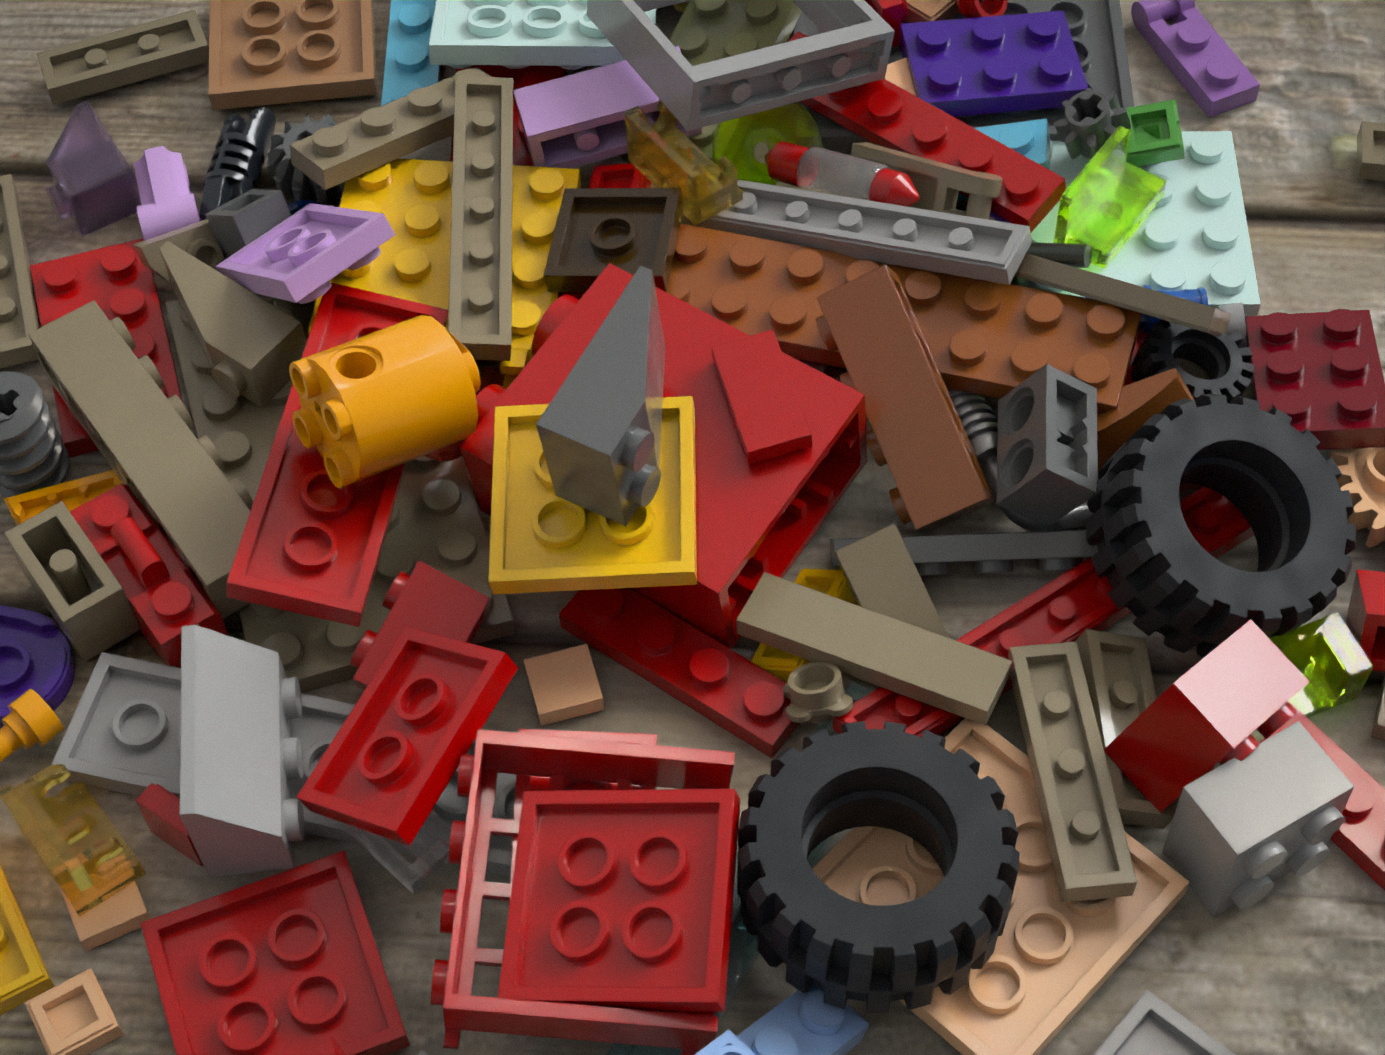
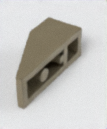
M169 241L165 242L159 250L171 286L212 368L211 374L214 380L228 394L234 397H238L241 394L260 407H263L291 380L289 373L291 362L302 358L306 339L301 322Z

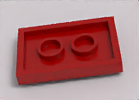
M405 626L296 798L313 813L410 846L460 765L461 755L468 752L477 737V730L482 729L518 670V667L505 652Z

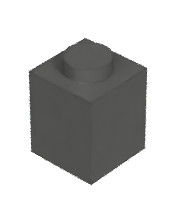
M251 189L205 215L223 256L227 259L290 217L291 213L281 190Z

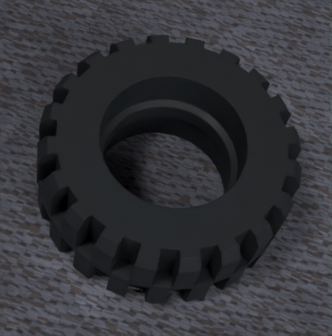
M1201 394L1195 401L1184 398L1169 404L1160 414H1154L1106 461L1098 472L1100 480L1097 482L1096 492L1087 502L1089 512L1094 514L1085 522L1086 540L1089 545H1097L1098 552L1091 558L1097 577L1099 579L1107 577L1113 588L1108 593V596L1119 610L1125 605L1137 617L1133 624L1146 635L1150 636L1157 631L1165 636L1163 642L1165 646L1182 653H1186L1192 647L1197 646V655L1202 658L1212 652L1249 620H1252L1274 644L1310 620L1313 616L1324 610L1337 596V588L1346 582L1352 567V559L1347 554L1356 549V525L1347 522V517L1354 513V508L1349 490L1341 491L1337 479L1342 476V473L1334 459L1325 460L1316 448L1321 442L1308 429L1300 433L1291 426L1292 417L1276 408H1272L1269 412L1260 410L1259 401L1241 396H1236L1230 403H1227L1225 395ZM1180 483L1197 484L1210 488L1226 497L1242 512L1250 524L1257 542L1259 558L1257 572L1239 570L1220 562L1204 550L1188 529L1181 511L1179 501Z
M865 721L842 724V732L840 734L829 736L827 730L822 729L803 737L801 752L798 753L793 747L786 748L771 761L770 775L758 776L748 793V808L741 812L738 829L737 895L741 897L740 914L747 933L754 936L758 935L757 951L770 967L777 968L783 962L786 964L787 983L802 993H807L812 985L824 990L823 1003L845 1009L847 999L866 1002V1013H889L890 1001L904 1000L906 1007L912 1010L931 1004L934 988L938 986L944 994L951 995L967 984L970 968L973 970L982 969L994 953L997 937L1001 936L1004 931L1017 879L1020 853L1015 849L1018 830L1014 815L1007 809L1002 810L1005 795L995 779L986 776L980 780L978 777L980 763L965 750L959 749L955 754L945 749V738L927 730H924L922 737L905 733L906 724L885 721L884 729H866ZM863 826L883 827L903 833L920 843L936 860L944 879L930 892L910 902L890 906L868 905L850 900L830 889L815 874L807 861V857L821 842L843 830Z

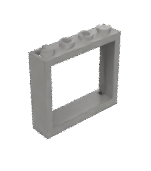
M587 0L586 15L687 131L884 79L895 31L865 0H792L823 33L692 66L644 13L691 0Z

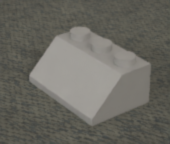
M198 625L182 626L180 817L210 878L294 868L293 841H302L305 836L302 803L297 798L292 799V779L303 777V755L299 737H291V719L301 718L302 698L298 678H287L279 653Z

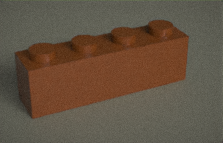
M883 265L817 296V301L823 312V315L815 319L818 330L829 351L839 350L848 371L840 375L841 383L865 395L866 415L872 427L871 430L866 431L867 436L865 439L876 463L880 467L885 464L889 466L897 487L889 490V494L902 523L906 525L912 522L915 530L927 533L995 503V498L898 275L887 265Z

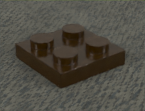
M565 188L543 275L548 292H586L609 263L632 275L636 273L640 266L653 271L655 287L667 292L684 208L681 188Z

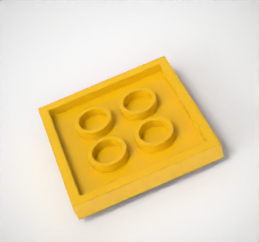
M693 396L663 397L659 469L661 470L660 484L651 502L645 507L639 505L626 526L555 495L536 423L549 404L495 407L488 580L493 594L697 585L695 408Z

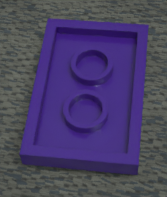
M1063 10L900 24L898 41L903 59L906 58L916 96L953 117L1064 107L1062 104L1064 100L1069 101L1074 95L1088 88Z

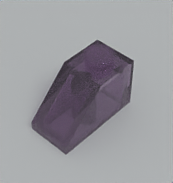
M88 101L77 104L46 161L54 182L53 186L46 188V192L59 218L63 220L71 217L81 235L85 236L137 213V206L141 205V200L131 167Z

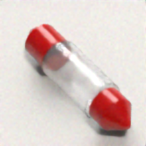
M787 141L778 142L764 156L768 174L772 180L810 191L906 207L914 205L920 199L919 193L908 174L892 170L887 165L817 146L809 148Z

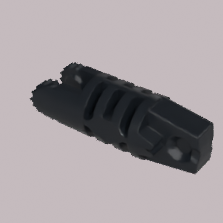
M269 108L255 109L251 111L250 119L247 122L244 121V118H241V115L237 114L226 117L215 147L216 150L213 153L203 182V196L199 217L202 220L207 219L205 214L251 189H257L263 165L271 145V136L275 131L276 116H274V111H270Z

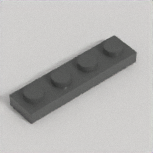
M1086 529L901 536L919 575L949 574L948 562L974 561V573L1013 572V559H1038V567L1041 571L1070 570L1078 565L1077 557H1092L1095 555V545H1089L1086 540ZM861 538L830 539L831 565L839 566L833 553L834 551Z

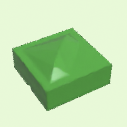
M1176 99L1126 108L1131 122V128L1121 132L1126 168L1185 159Z

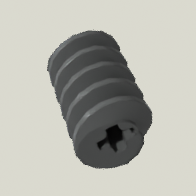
M0 372V495L3 498L64 483L70 468L69 454L63 445L61 435L56 429V423L50 415L49 407L43 399L41 389L33 378L23 373Z

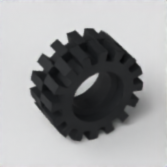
M1161 319L1159 323L1156 322L1135 355L1132 365L1135 367L1131 372L1132 382H1137L1176 368L1194 400L1201 394H1222L1226 396L1227 403H1230L1236 396H1242L1251 382L1250 378L1254 373V364L1248 362L1253 355L1250 347L1238 348L1244 339L1238 331L1231 335L1227 333L1225 335L1221 334L1219 337ZM1175 358L1195 363L1205 371L1210 380L1190 375L1178 365Z

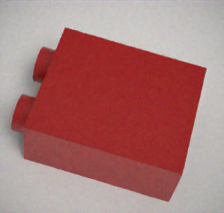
M609 263L580 300L568 294L556 299L548 307L538 323L532 341V359L507 389L498 384H491L476 395L478 409L476 430L468 438L459 441L458 446L463 455L482 512L491 516L495 407L550 404L634 275ZM655 287L665 341L663 397L693 396L695 408L697 585L637 587L630 589L729 649H732L741 637V635L737 634L736 620L763 573L765 572L783 579L868 462L867 442L865 439L867 436L865 395L782 352L812 434L813 446L749 465L712 359L711 347L750 335Z

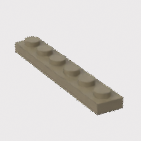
M455 75L448 331L470 351L474 360L510 361L512 326L513 78Z

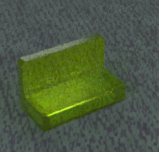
M1122 126L1115 130L1063 192L1060 198L1053 243L1090 244L1092 250L1091 263L1104 269L1162 199L1166 186V180L1126 162L1131 130Z

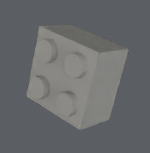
M1299 721L1259 743V747L1242 762L1233 758L1183 787L1162 852L1176 870L1190 881L1189 886L1213 917L1235 904L1240 910L1255 905L1273 889V882L1290 871L1299 877L1315 869L1330 854L1327 845L1331 836L1345 821L1342 812L1354 786Z

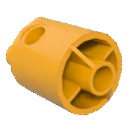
M420 315L291 362L289 365L290 377L299 395L301 409L294 411L292 414L295 431L304 447H317L324 459L328 476L337 488H343L464 440L476 430L478 419L476 393L480 390L481 385L477 364L470 351L432 316Z

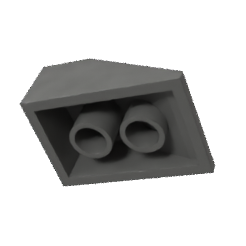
M643 266L638 268L536 423L555 495L624 526L628 524L639 505L645 507L651 502L661 480L659 464L665 341L653 271Z

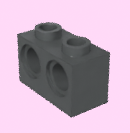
M1046 364L998 400L996 504L1045 527H1049L1089 500L1096 492L1098 482L1097 388Z

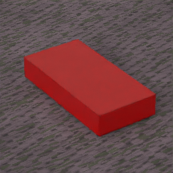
M773 329L711 347L712 359L749 465L813 446L809 425Z

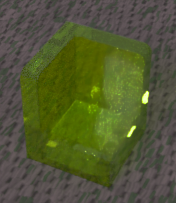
M1338 612L1300 626L1282 636L1277 635L1270 638L1278 649L1310 681L1289 700L1290 704L1298 712L1301 711L1307 718L1357 699L1373 668V664Z

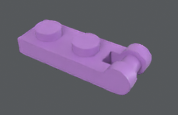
M1139 0L1133 3L1131 14L1137 30L1208 118L1257 100L1260 83L1195 7V0ZM1171 19L1175 24L1168 26L1165 20Z

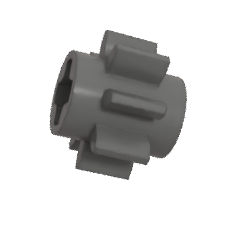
M1086 88L1085 91L1077 93L1069 101L1064 100L1062 104L1065 109L1066 118L1054 122V126L1060 141L1065 142L1070 158L1075 159L1081 154L1088 159H1093L1096 163L1100 162V159L1111 155L1115 150H1122L1124 148L1119 132L1130 129L1131 122L1126 108L1120 107L1116 92L1111 91L1104 95L1099 91Z

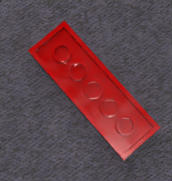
M331 282L332 287L322 295L302 358L420 315L432 316L446 328L448 310ZM292 385L227 580L226 597L360 627L407 462L343 488H337L328 476L324 459L317 447H304L297 436L292 414L294 411L301 409L299 395Z

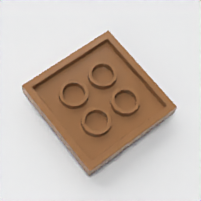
M210 0L208 95L213 110L377 94L373 0Z

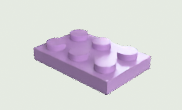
M309 203L216 265L215 268L218 272L252 293L305 304L324 295L332 287L329 280L345 269L355 270L375 260L381 253L379 246L396 234L384 213Z

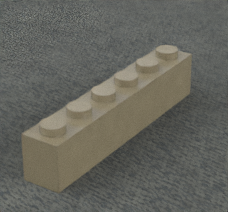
M93 300L29 333V338L45 375L122 484L128 485L219 611L222 619L250 604V602L226 597L227 580L253 505V500L237 476L227 480L221 472V469L224 468V463L210 438L204 435L197 439L190 429L194 427V423L181 399L176 394L167 398L161 391L165 387L164 382L152 360L147 355L138 359L133 353L136 346L123 321L119 317L109 320L96 301Z

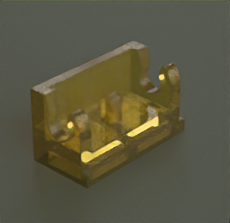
M661 100L658 101L657 106L659 118L652 126L648 125L644 111L638 106L624 112L629 161L656 188H681L684 202L683 214L694 225L743 200V191L737 185V169L735 165L722 156L717 166L677 128L676 117Z
M56 764L41 770L14 788L9 784L0 790V797L21 832L80 917L147 873L139 859L130 850L83 782H78L64 788L56 796L45 797L51 787L64 782L70 776V772L64 764Z

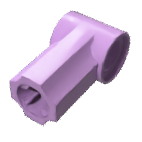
M164 146L144 150L140 160L133 163L141 205L137 206V214L144 241L202 221L199 217L200 212L195 195L190 192V182L181 153L169 151Z

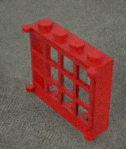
M477 730L475 754L461 755L457 796L469 798L466 821L453 820L450 836L449 864L461 865L458 890L444 889L441 906L440 933L452 934L449 960L435 959L431 985V1005L443 1006L445 1026L443 1048L459 1049L461 1030L681 1049V1055H695L715 1040L718 1026V1017L714 1016L715 1012H659L473 996L472 988L475 965L502 967L504 951L503 949L477 947L483 899L510 901L512 884L485 882L491 835L518 837L520 820L493 818L498 773L550 777L549 791L563 790L564 779L617 783L616 790H630L631 785L675 789H729L734 768L735 752Z

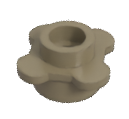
M812 662L796 668L789 675L788 683L783 688L785 697L791 699V704L786 708L787 718L797 723L806 721L820 723L829 721L834 716H842L848 713L853 708L852 697L845 693V689L850 686L848 675L842 673L836 665L827 662Z

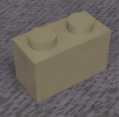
M62 501L4 533L25 576L83 663L141 630L123 588Z

